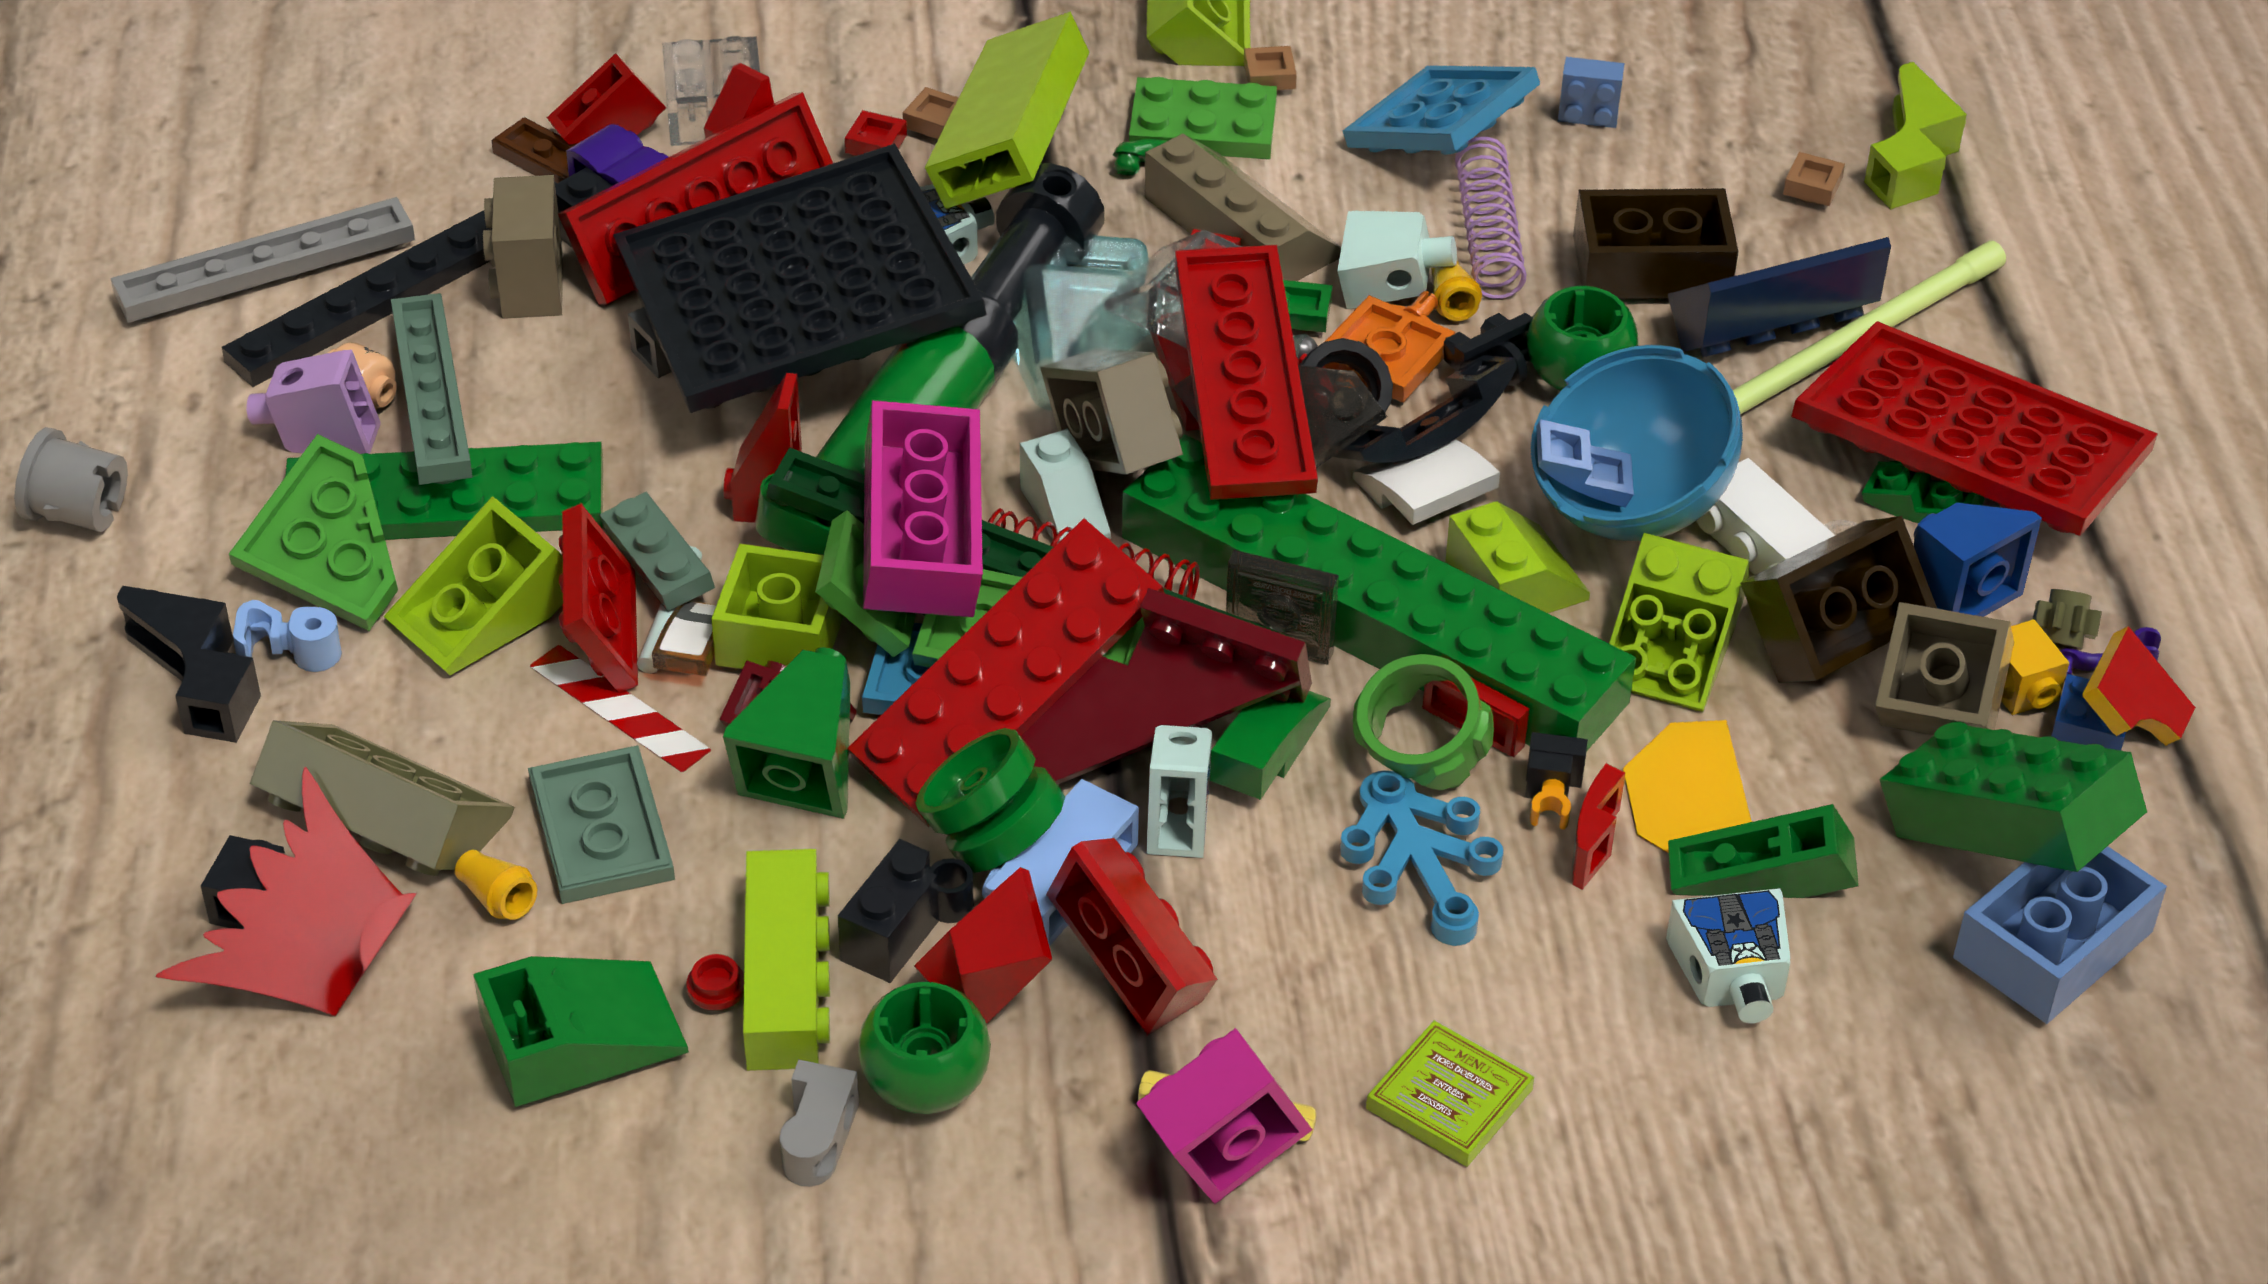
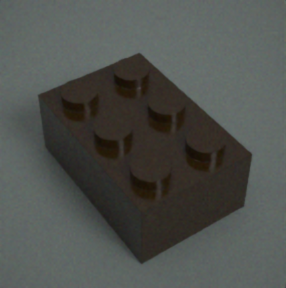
M1725 188L1591 189L1578 191L1573 237L1582 286L1597 287L1612 293L1618 298L1660 299L1668 298L1669 293L1735 276L1739 251Z
M1902 516L1863 521L1740 583L1778 683L1816 681L1890 643L1899 602L1937 609Z

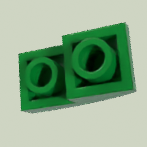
M1879 461L1862 491L1864 502L1894 516H1902L1903 519L1919 523L1927 515L1937 514L1955 503L1982 505L1985 500L1983 496L1974 492L1959 491L1945 480H1931V476L1928 473L1911 471L1899 461Z

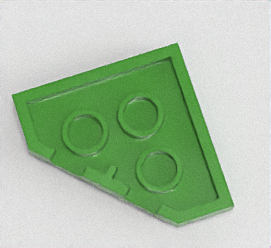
M317 434L230 551V561L233 566L309 603L332 611L334 615L370 631L397 593L398 587L363 455Z

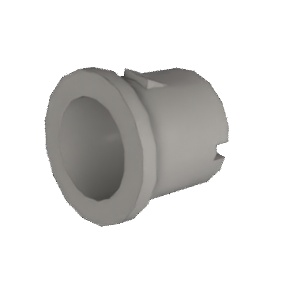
M45 427L36 433L21 460L14 494L16 511L21 518L38 521L45 516L47 521H63L103 532L114 521L112 511L108 509L119 511L123 502L128 478L127 462L123 456L91 448L82 441L79 444L67 441L61 430Z

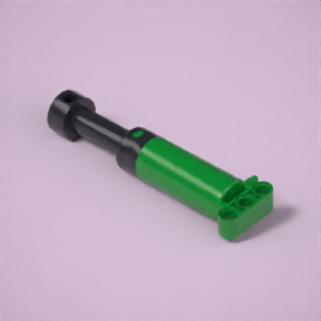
M1045 163L1040 164L1033 181L1012 187L1008 191L996 211V228L1000 238L971 277L983 297L987 315L971 320L963 326L950 327L920 337L912 343L897 345L817 454V458L865 476V440L872 400L969 409L979 408L1012 360L1018 348V330L1014 324L1016 317L1048 272L1066 271L1080 262L1105 223L1104 206L1098 192L1084 177L1068 167ZM774 474L768 475L760 486L755 519L757 532L767 541L787 550L824 555L831 521L767 498L768 485Z

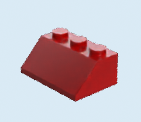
M1115 838L1081 841L1071 848L1046 895L1147 1035L1153 1033L1203 1002L1218 980L1213 973L1212 963L1207 954L1200 947L1193 946L1181 930L1178 917L1172 906L1166 900L1159 899L1145 880L1144 870L1133 854L1125 852Z

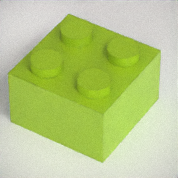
M739 543L711 619L716 665L743 669L746 660L762 666H766L767 661H775L787 666L802 650L814 652L820 647L833 649L844 616L839 611L829 607L823 598L815 592L824 555Z

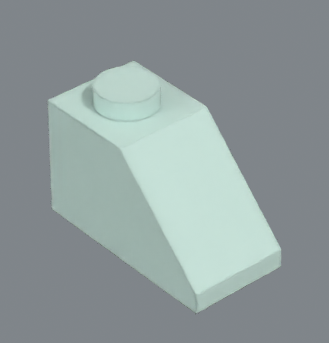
M1065 429L1020 443V490L1041 523L1052 522L1058 534L1059 531L1066 527L1073 529L1085 518L1105 537L1111 539V532L1090 462L1069 430ZM1045 527L1050 537L1053 538L1051 528ZM1065 532V533L1061 536V538L1058 540L1057 544H1058L1069 532Z

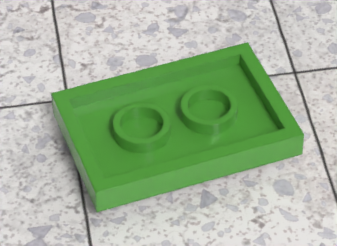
M1137 77L1129 141L1142 139L1169 141L1181 134H1185L1222 156L1271 159L1277 86H1266L1257 83H1220L1211 80L1189 81L1167 79L1164 77Z

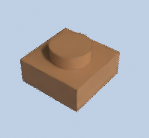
M1291 46L1244 48V67L1248 83L1277 86V91L1296 89L1297 73Z
M925 87L903 111V119L907 120V129L939 139L959 97Z
M1799 152L1785 179L1783 194L1799 198L1805 202L1818 203L1830 207L1843 179L1845 163Z

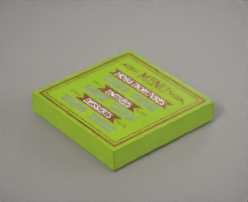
M1433 1020L1367 1095L1366 1109L1468 1167L1531 1093L1534 1076Z

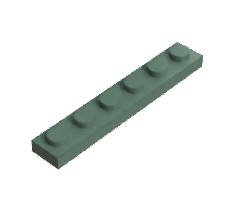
M437 293L391 299L419 485L429 483L449 484L459 479L473 478L442 295Z

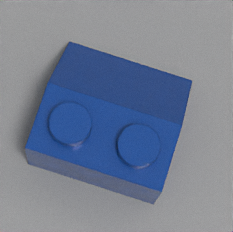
M1955 503L1937 514L1932 513L1924 517L1914 531L1913 546L1937 609L1984 617L2023 595L2042 517L2033 511Z

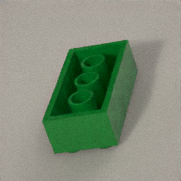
M1952 722L1939 727L1935 731L1934 736L1914 752L1903 756L1898 765L1879 779L1896 836L1899 838L2078 872L2147 813L2131 752L2104 748L2099 744L2084 745L2059 741L2050 736L2035 737L2016 734L2007 729L1992 730L1968 726L1963 722Z

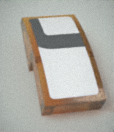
M688 601L676 607L664 625L652 651L653 668L707 676L715 656L711 619L716 605Z

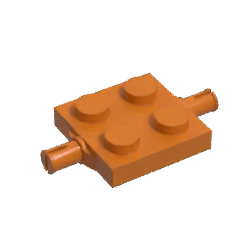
M1423 291L1413 304L1407 307L1389 304L1369 295L1326 340L1331 341L1344 338L1360 341L1375 350L1389 368L1393 382L1392 398L1402 403L1444 359V341L1447 337L1455 334V331L1438 325L1428 318V315L1439 304L1437 297L1433 293L1428 296L1429 291ZM1335 362L1325 365V369L1343 376L1338 384L1333 387L1336 393L1335 398L1338 401L1343 398V403H1348L1362 387H1367V383L1361 375L1348 365Z

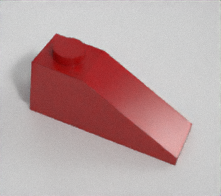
M785 374L740 446L735 468L726 469L723 488L724 498L732 500L734 521L755 523L762 481L768 475L775 473L789 447L802 452L797 374Z

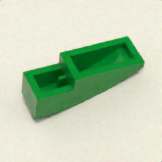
M1309 691L1304 703L1288 698L1285 702L1267 698L1243 708L1211 750L1210 781L1261 800L1276 776L1282 778L1286 776L1330 708L1331 698Z

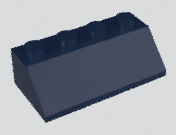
M1889 237L1669 293L1668 298L1681 349L1685 352L1700 348L1702 357H1707L1732 350L1729 340L1745 337L1746 345L1748 346L1776 339L1775 328L1789 325L1791 334L1820 327L1818 317L1833 314L1835 323L1863 316V305L1881 301L1891 250Z

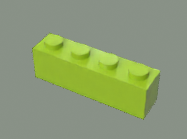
M816 849L746 851L743 1036L747 1071L795 1069L798 1059L819 1064V1044L830 1043L829 1007L819 1008V997H830L829 961L819 962V952L830 951L829 916H819V907H830L829 872H818Z

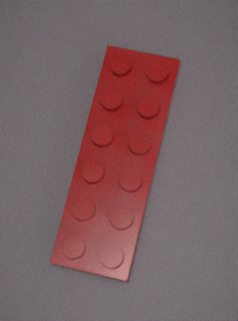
M793 93L558 213V216L598 305L608 304L635 290L619 255L613 234L833 164V161L804 93Z
M1277 245L1175 251L1174 266L1210 500L1317 493L1318 476Z
M1083 518L847 748L850 755L929 827L930 825L919 813L915 802L920 789L930 775L952 754L988 732L1008 728L1016 730L1022 736L1142 618L1140 606L1148 588L1164 593L1163 586Z

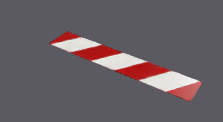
M561 645L555 646L530 664L532 669L680 772L686 771L711 751L708 746L628 691L618 693L604 675L598 676L589 664Z

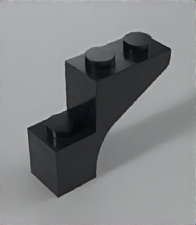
M122 585L118 592L117 600L119 608L124 614L127 640L182 681L175 697L184 734L237 743L261 697L253 658L228 653L234 640L226 603Z

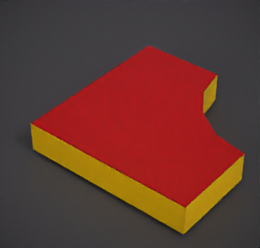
M2129 626L2113 633L2082 694V697L2116 736L2132 729L2134 726H2138L2151 732L2165 746L2182 738L2196 708Z

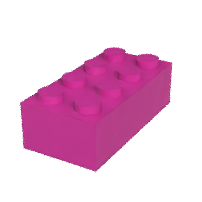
M872 400L865 440L863 609L974 617L983 575L980 409Z

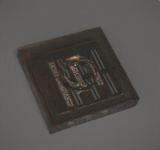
M1233 550L1228 561L1226 612L1304 641L1306 643L1308 660L1328 665L1334 653L1339 575Z

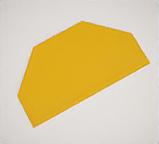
M1726 720L1672 722L1623 767L1637 834L1669 853V840L1752 822Z

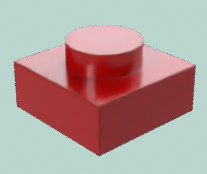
M862 110L844 138L845 153L858 156L895 144L899 149L907 136V120Z

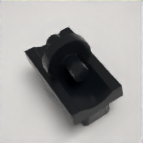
M1497 313L1485 319L1480 327V335L1469 338L1461 332L1451 335L1444 341V361L1455 369L1456 372L1482 355L1511 357L1515 359L1517 369L1508 385L1515 386L1520 384L1527 378V364L1531 362L1527 347V333L1532 317L1527 313H1523L1509 320L1500 313Z

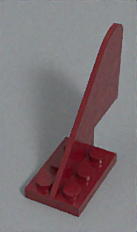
M1148 588L1140 606L1145 627L1129 664L1125 665L1102 656L1021 737L1035 756L1034 766L1045 768L1055 782L1061 784L1153 746L1155 727L1160 725L1199 727L1267 698L1281 702L1291 698L1304 703L1312 685L1306 643Z

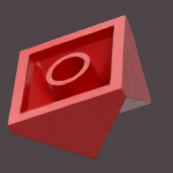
M1019 867L953 926L914 965L928 982L950 986L966 995L979 1009L986 1024L1053 960L1029 870Z

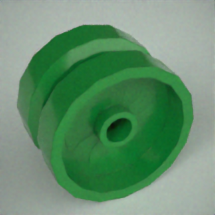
M1002 728L988 732L952 754L930 775L920 789L915 802L919 813L936 833L947 835L945 841L953 856L967 863L974 873L994 869L1030 847L1051 827L1062 811L1065 796L1062 789L1045 768L1034 766L1036 759L1032 750L1014 729Z

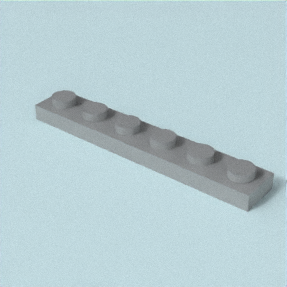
M397 197L110 279L114 295L127 322L130 323L140 319L152 318L158 314L185 306L200 304L206 300L237 291L249 290L254 286L282 278L297 276L303 272L334 263H342L351 258L379 250L391 249L397 245L414 241V229Z

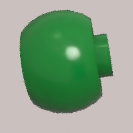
M1591 286L1568 287L1549 296L1532 316L1527 333L1528 354L1533 367L1547 384L1559 391L1567 385L1565 382L1567 377L1592 360L1620 349L1638 346L1636 323L1628 307L1612 293Z
M916 982L893 989L882 996L872 1007L861 1027L858 1053L861 1068L867 1082L886 1103L906 1112L930 1114L956 1107L975 1091L987 1071L991 1043L985 1019L979 1009L966 995L950 986L936 982Z

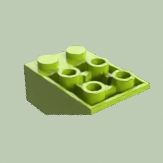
M1643 533L1609 644L1636 657L1631 693L1704 712L1735 630L1745 597L1740 583L1749 579V560Z

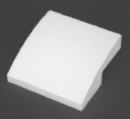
M1454 439L1439 449L1419 457L1397 462L1370 463L1354 470L1352 479L1381 509L1393 504L1414 525L1499 488L1500 472L1478 452Z

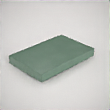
M639 745L528 768L529 780L562 904L675 880L673 862Z

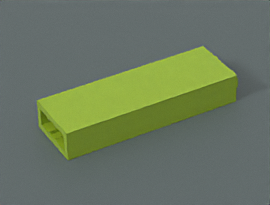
M1071 12L986 41L925 165V169L945 209L1034 180L1089 55L1087 45Z

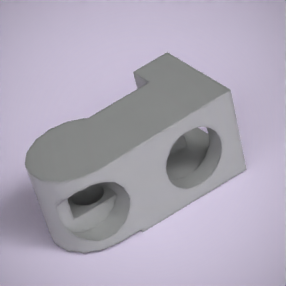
M798 1059L791 1078L796 1115L786 1121L780 1131L781 1159L784 1174L792 1183L799 1186L812 1187L824 1183L835 1171L859 1106L857 1071Z

